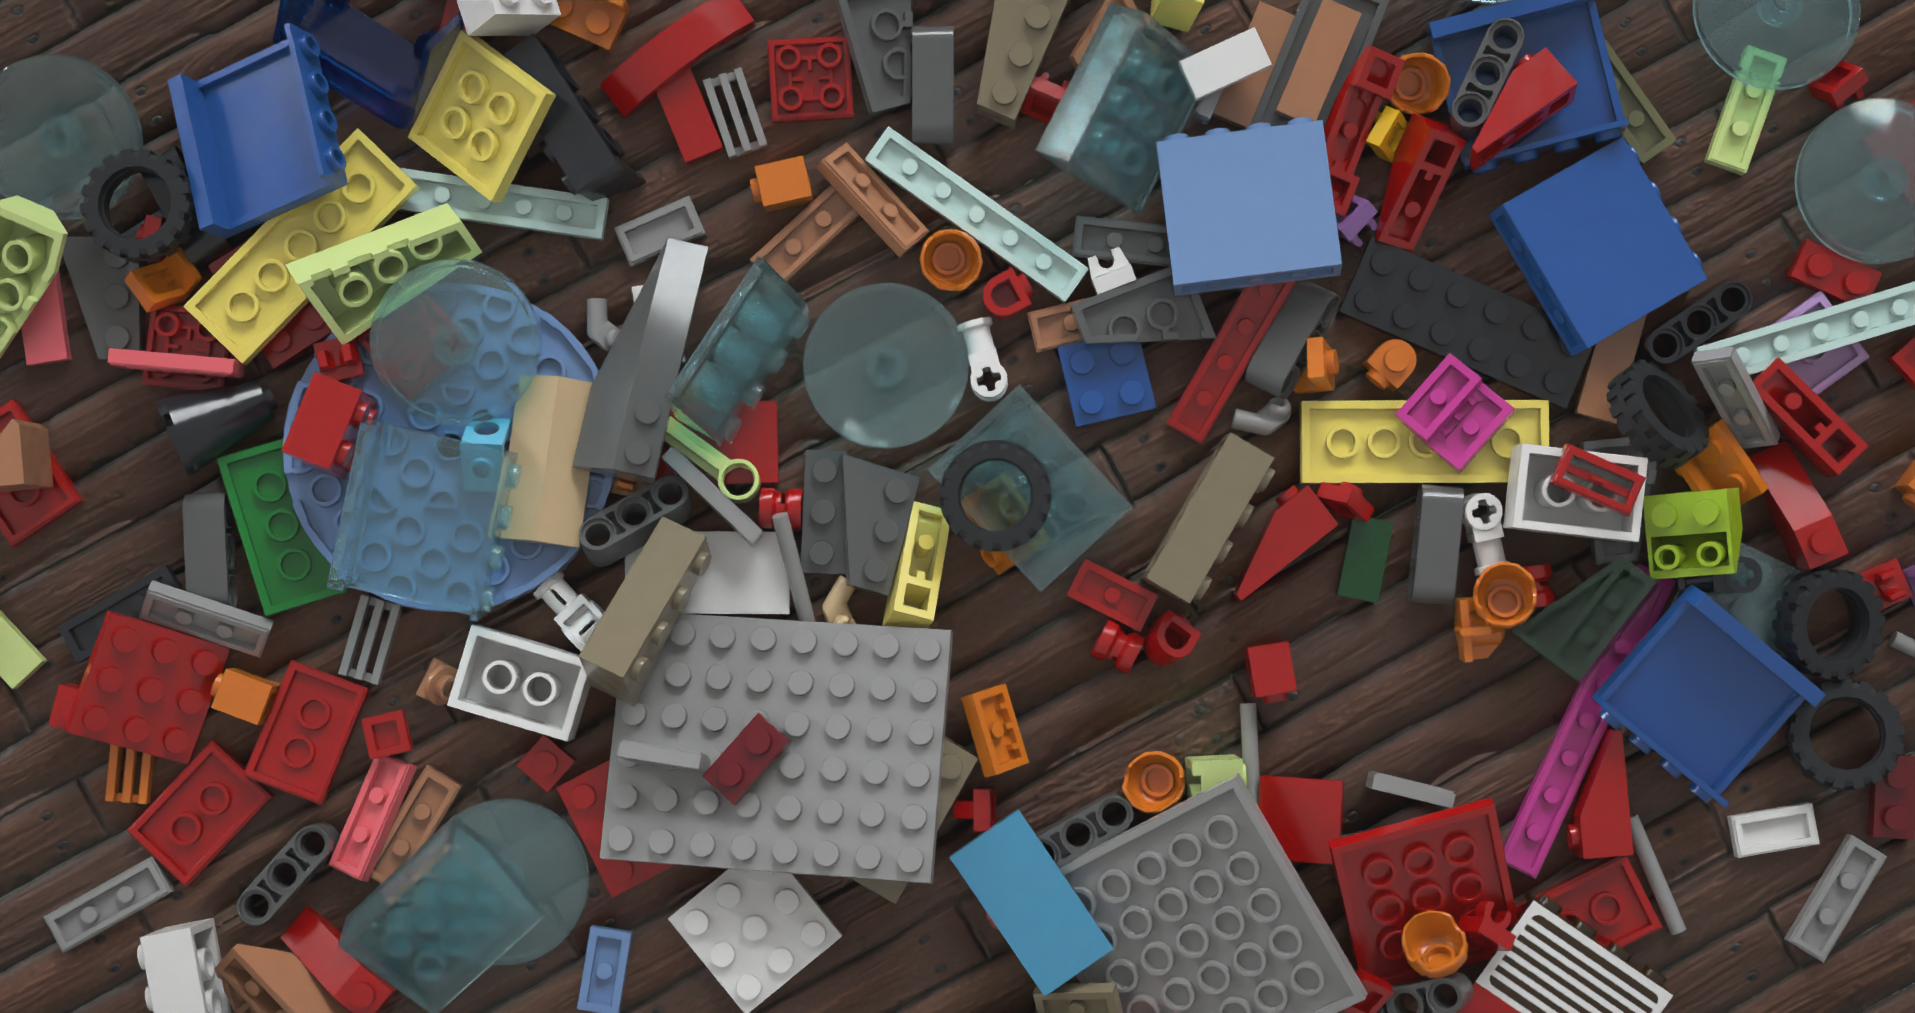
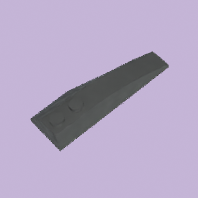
M672 238L667 239L591 385L573 468L655 486L708 253L707 246Z

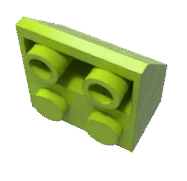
M1739 487L1644 496L1643 507L1650 579L1737 573L1743 531Z

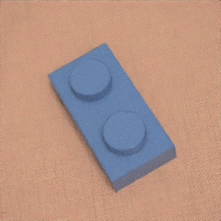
M597 925L590 927L577 1009L597 1013H620L633 931Z

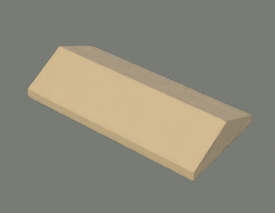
M519 374L506 466V484L503 489L497 531L498 539L581 548L579 529L585 519L591 472L576 469L572 466L592 382L561 376Z

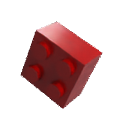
M314 372L281 451L298 462L345 480L348 472L353 473L360 463L363 451L359 446L364 434H370L376 425L379 411L375 410L377 403L360 389Z

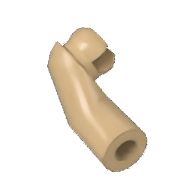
M839 575L823 602L822 611L827 623L856 624L847 604L855 588L846 586V578L842 575Z

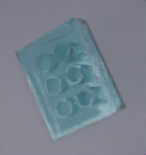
M1110 3L1035 151L1061 170L1130 210L1141 213L1160 175L1156 142L1164 141V138L1168 135L1181 133L1197 102L1194 100L1178 65L1179 61L1195 53L1146 12Z
M759 256L664 396L676 419L681 424L719 448L725 440L731 442L737 435L743 423L739 418L747 406L753 408L758 403L765 391V386L762 383L770 371L775 374L780 370L788 356V352L784 350L793 337L798 340L804 334L811 320L807 317L809 314L807 303Z
M1018 385L937 460L928 471L941 484L945 470L956 455L975 443L988 440L1013 442L1033 453L1045 468L1050 480L1052 492L1050 511L1044 525L1032 539L1017 548L1003 552L1042 592L1133 506L1030 395ZM987 461L976 466L966 476L961 489V504L981 528L989 531L1006 530L1017 525L1027 514L1031 503V487L1026 476L1015 465L1004 461Z
M454 815L346 916L337 946L429 1013H439L545 917V911L489 842Z

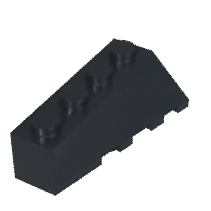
M532 33L503 55L556 94L538 130L543 138V141L539 144L543 152L553 163H559L564 171L560 178L573 195L580 193L591 201H595L640 187L647 182L638 169H632L620 159L626 154L625 150L618 140H614L603 127L598 128L596 124L602 118L583 95L576 97L574 93L580 90V87L547 42Z

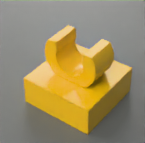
M1386 106L1382 113L1377 112L1374 120L1376 124L1372 131H1370L1365 144L1369 145L1379 158L1392 163L1395 150L1408 125V121L1399 110Z

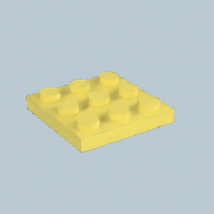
M460 30L408 138L488 200L501 203L556 94L478 36H468L465 30Z

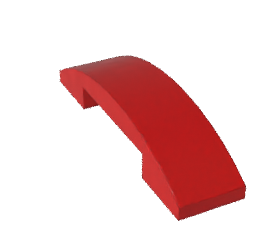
M708 0L651 39L613 71L600 86L626 119L657 96V90L719 44L722 46L727 44L754 24L755 20L740 0Z
M1370 45L1363 51L1346 78L1324 127L1335 214L1346 217L1360 180L1359 177L1353 174L1382 99L1391 100L1405 64V60Z

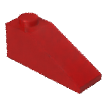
M1544 48L1534 56L1532 54L1525 55L1514 65L1511 75L1472 146L1469 166L1474 171L1574 101L1577 81L1547 48Z
M1416 113L1412 114L1395 150L1375 235L1377 241L1413 252L1466 143V140L1449 125Z
M1779 357L1753 380L1772 419L1795 448L1825 478L1839 475L1868 447Z
M1786 441L1748 456L1769 487L1762 496L1795 570H1811L1849 553L1831 512Z
M1292 485L1275 499L1279 506L1270 512L1231 594L1236 601L1243 600L1339 525L1309 485L1302 487L1300 490L1295 485Z
M1606 729L1589 765L1571 811V824L1566 826L1568 848L1570 850L1574 849V855L1582 859L1634 855L1623 734L1620 729Z
M309 905L306 906L281 936L282 941L327 991L352 1013H380L403 985Z

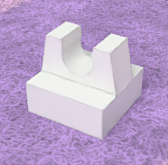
M1120 247L1111 249L1114 262L1110 268L1101 267L1096 256L1088 258L1091 283L1096 295L1137 280L1131 264Z

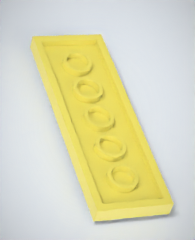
M358 128L339 146L346 159L345 173L348 185L266 221L183 306L242 364L248 365L309 302V299L289 272L286 264L380 229L420 188Z
M1407 400L1300 401V484H1322V482L1330 484H1340L1341 482L1351 484L1508 483L1512 446L1531 444L1549 447V400H1505L1515 408V413L1460 474L1395 417L1397 411Z

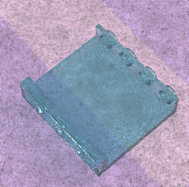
M371 419L360 422L327 588L340 591L353 588L471 615L470 620L472 621L480 619L485 611L490 612L496 594V588L490 586L493 570H500L505 550L503 546H499L502 530H508L513 514V506L507 505L510 489H517L521 477L522 465L516 464L518 453Z

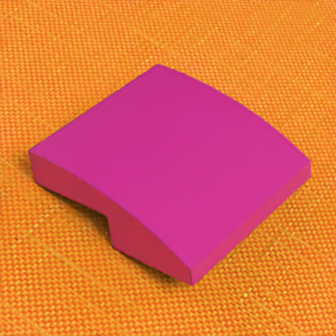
M1449 353L1397 411L1395 417L1460 474L1515 413V408L1483 384L1480 376Z

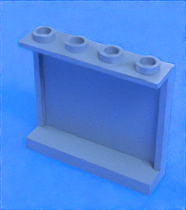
M1300 117L1290 120L1287 125L1271 127L1270 123H1255L1249 125L1246 130L1230 132L1227 128H1216L1207 131L1203 136L1189 137L1184 133H1177L1166 136L1164 141L1156 142L1174 296L1340 276L1342 259L1323 120L1313 121L1309 117Z

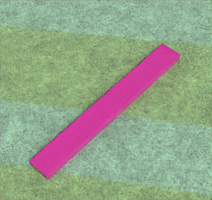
M1639 563L1634 564L1504 840L1503 848L1508 866L1536 879L1609 724L1598 715L1602 707L1592 696L1656 624L1676 582L1671 578L1650 579L1648 567Z

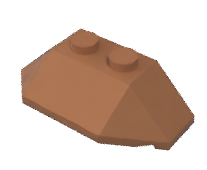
M237 944L214 968L217 977L222 979L224 991L235 1013H350L291 952Z

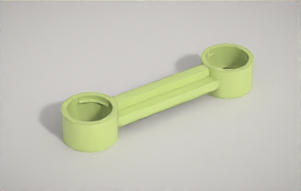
M670 416L665 443L672 448L675 447L687 459L718 481L721 492L732 502L746 503L756 497L760 490L761 480L757 469L752 463L744 459L730 460ZM735 468H745L753 474V486L744 495H732L724 485L725 476Z

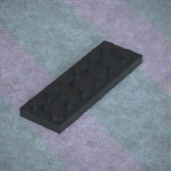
M1374 237L1368 240L1338 310L1340 315L1398 340H1403L1440 358L1445 359L1451 353L1473 372L1538 400H1549V405L1561 410L1567 408L1593 347L1591 346L1571 356L1544 310L1398 247L1377 241Z

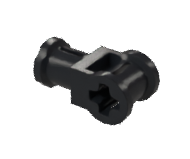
M1739 556L1738 563H1743L1745 569L1753 571V578L1746 579V586L1740 587L1739 581L1731 580L1730 574L1677 577L1678 595L1680 597L1691 583L1704 593L1733 591L1746 594L1753 592L1762 581L1763 572L1761 566L1750 557Z

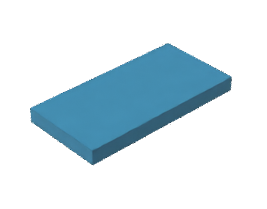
M1019 809L949 856L1044 997L1114 949Z

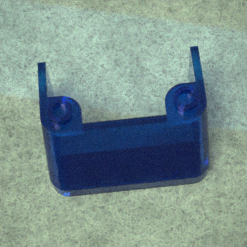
M280 0L273 44L275 45L287 39L284 25L287 23H291L314 35L320 47V55L318 57L322 74L325 76L329 88L399 129L409 128L416 121L460 30H463L464 27L459 11L440 31L424 32L418 37L414 45L350 6V0Z

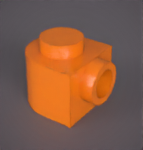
M1393 339L1386 341L1378 346L1362 363L1368 370L1365 375L1376 387L1383 391L1387 387L1391 391L1397 390L1415 369L1416 354L1414 349L1403 340Z

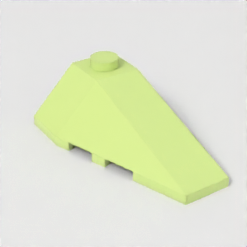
M18 195L0 200V358L59 271L68 232L53 210Z

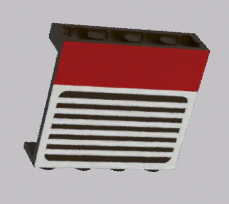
M1527 892L1524 898L1529 904L1509 931L1516 935L1511 951H1495L1472 982L1474 994L1471 1002L1456 1013H1661L1673 997V994L1664 985L1667 978L1647 964L1643 969H1640L1629 961L1633 955L1619 944L1611 941L1608 946L1595 938L1598 931L1578 917H1576L1574 922H1571L1561 915L1560 912L1563 907L1550 897L1542 893L1538 899ZM1450 999L1449 1001L1451 1003H1457L1453 999Z

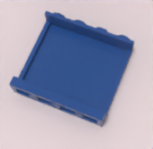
M1513 0L1429 23L1428 33L1434 57L1445 64L1451 78L1449 96L1445 100L1449 117L1451 116L1453 101L1488 28L1493 22L1501 18L1514 19L1524 29L1525 37L1519 60L1527 54L1534 56L1544 48H1547L1578 83L1574 101L1484 165L1475 171L1473 170L1474 175L1497 170L1498 162L1510 159L1514 160L1515 165L1534 161L1539 158L1538 152L1554 148L1555 154L1570 152L1580 148V141L1595 138L1596 144L1613 141L1620 138V131L1625 130L1630 124L1629 119L1624 118L1595 0ZM1500 36L1494 40L1496 46L1503 49H1508L1515 45L1513 39L1507 36ZM1489 72L1481 73L1476 77L1479 83L1487 86L1493 85L1498 81L1496 76ZM1470 108L1464 109L1458 114L1465 122H1475L1481 117L1476 110ZM1477 137L1465 139L1466 143L1459 155L1463 171L1472 169L1469 166L1472 146Z
M291 23L284 25L287 36L286 40L203 79L195 81L179 74L168 80L199 229L223 239L230 238L348 185L345 173L346 159L340 150L336 134L338 125L334 114L331 112L327 96L329 86L325 76L322 74L318 57L320 55L319 44L314 35Z
M1624 136L1488 214L1571 356L1590 348L1708 279L1703 272V264L1699 256L1690 250L1682 236L1679 222L1667 211L1661 201V193L1657 185L1648 179L1640 165L1637 151L1631 145H1628Z
M1691 583L1596 691L1592 698L1602 707L1598 715L1612 727L1618 730L1623 724L1633 732L1628 739L1647 755L1654 749L1662 756L1658 763L1671 775L1678 779L1684 774L1692 780L1688 788L1703 801L1708 803L1714 798L1726 808L1729 802L1720 794L1804 700L1816 707L1826 694L1708 595Z

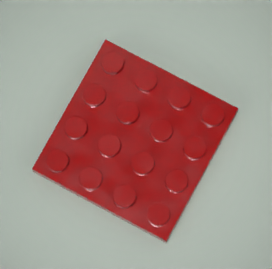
M1491 798L1328 841L1356 968L1384 979L1390 985L1423 977L1407 962L1401 941L1404 925L1414 915L1428 910L1446 912L1451 914L1456 924H1458L1461 916H1475V909L1479 902L1492 901L1495 903L1491 911L1493 921L1498 911L1510 912L1512 915L1511 922L1505 928L1510 931L1518 919L1496 808ZM1467 939V960L1462 966L1490 959L1495 951L1486 950Z

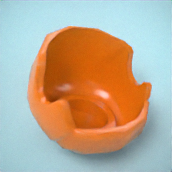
M1411 53L1399 57L1405 60V64L1391 100H1388L1389 104L1403 114L1412 115L1416 113L1422 115L1436 111L1449 96L1451 78L1445 64L1427 53Z
M944 229L935 232L924 242L919 257L922 274L936 288L945 291H963L978 279L983 264L981 248L975 239L966 232L957 229Z
M1499 562L1486 567L1476 580L1473 590L1474 606L1478 616L1494 628L1511 629L1526 623L1535 610L1537 603V590L1532 574L1516 563Z
M1144 752L1128 764L1122 790L1132 807L1146 814H1160L1181 801L1185 794L1186 772L1175 757L1165 752Z
M1428 910L1414 915L1404 925L1401 938L1404 955L1409 965L1421 976H1427L1430 979L1454 974L1467 960L1468 943L1466 942V934L1458 927L1451 914Z

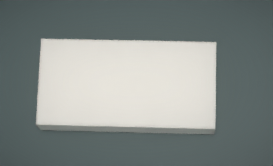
M1255 27L1179 61L1178 65L1194 100L1198 101L1270 68L1272 63Z
M1809 802L1727 816L1734 857L1737 858L1820 844L1813 804Z

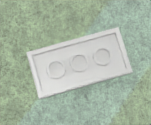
M695 531L706 536L712 557L704 575L698 577L691 591L689 601L680 614H790V586L776 532H762V538L752 547L737 532ZM644 546L625 556V578Z

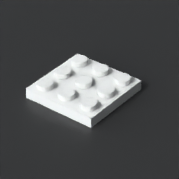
M727 869L668 918L744 1013H750L843 936L842 932L795 874Z

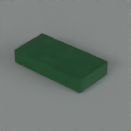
M1370 518L1368 522L1355 519L1350 520L1335 595L1378 603L1394 525L1393 522Z

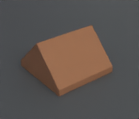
M12 419L0 433V493L52 488L53 478L48 429L42 424Z

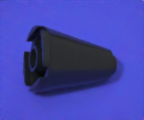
M258 381L163 396L154 400L188 476L197 473L274 419L272 410L279 408L269 385L261 388Z

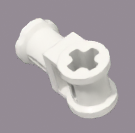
M991 317L970 320L956 326L957 333L962 334L972 371L970 376L972 390L980 400L986 402H994L1001 399L1008 387L1007 373L1004 367L1000 365L990 331V326L993 324ZM986 372H991L993 378L1000 377L1001 379L995 382V390L988 391L985 385H978L979 382L984 380L983 374Z
M1471 493L1464 497L1462 524L1465 526L1468 543L1473 544L1478 566L1474 569L1475 576H1480L1486 567L1499 562L1511 563L1505 559L1501 537H1504L1501 524L1503 515L1502 505L1494 495L1488 493ZM1478 504L1487 507V513L1481 515V518L1473 517L1472 510L1477 509Z
M560 571L543 582L533 593V596L537 600L542 598L557 614L554 620L561 627L563 633L582 651L605 611L593 600H590L586 594L578 595L563 579L564 573ZM595 621V623L583 634V631Z

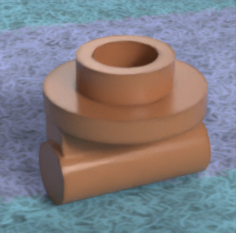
M433 657L416 695L435 705L447 704L457 669L450 666L448 662Z

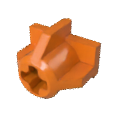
M1473 597L1454 598V631L1459 648V659L1466 663L1473 662L1475 659L1488 658L1503 641L1505 629L1494 628L1485 623L1475 610Z

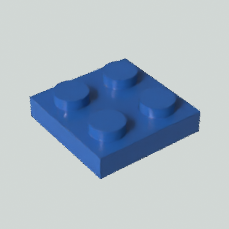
M1082 341L1057 347L1076 428L1156 409L1141 343L1084 345Z

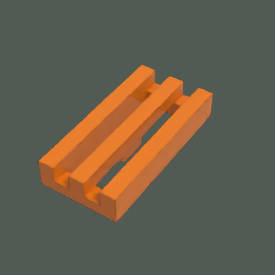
M110 744L105 801L150 804L155 756L143 753L139 794H134L137 751L126 749L123 791L119 792L124 747Z

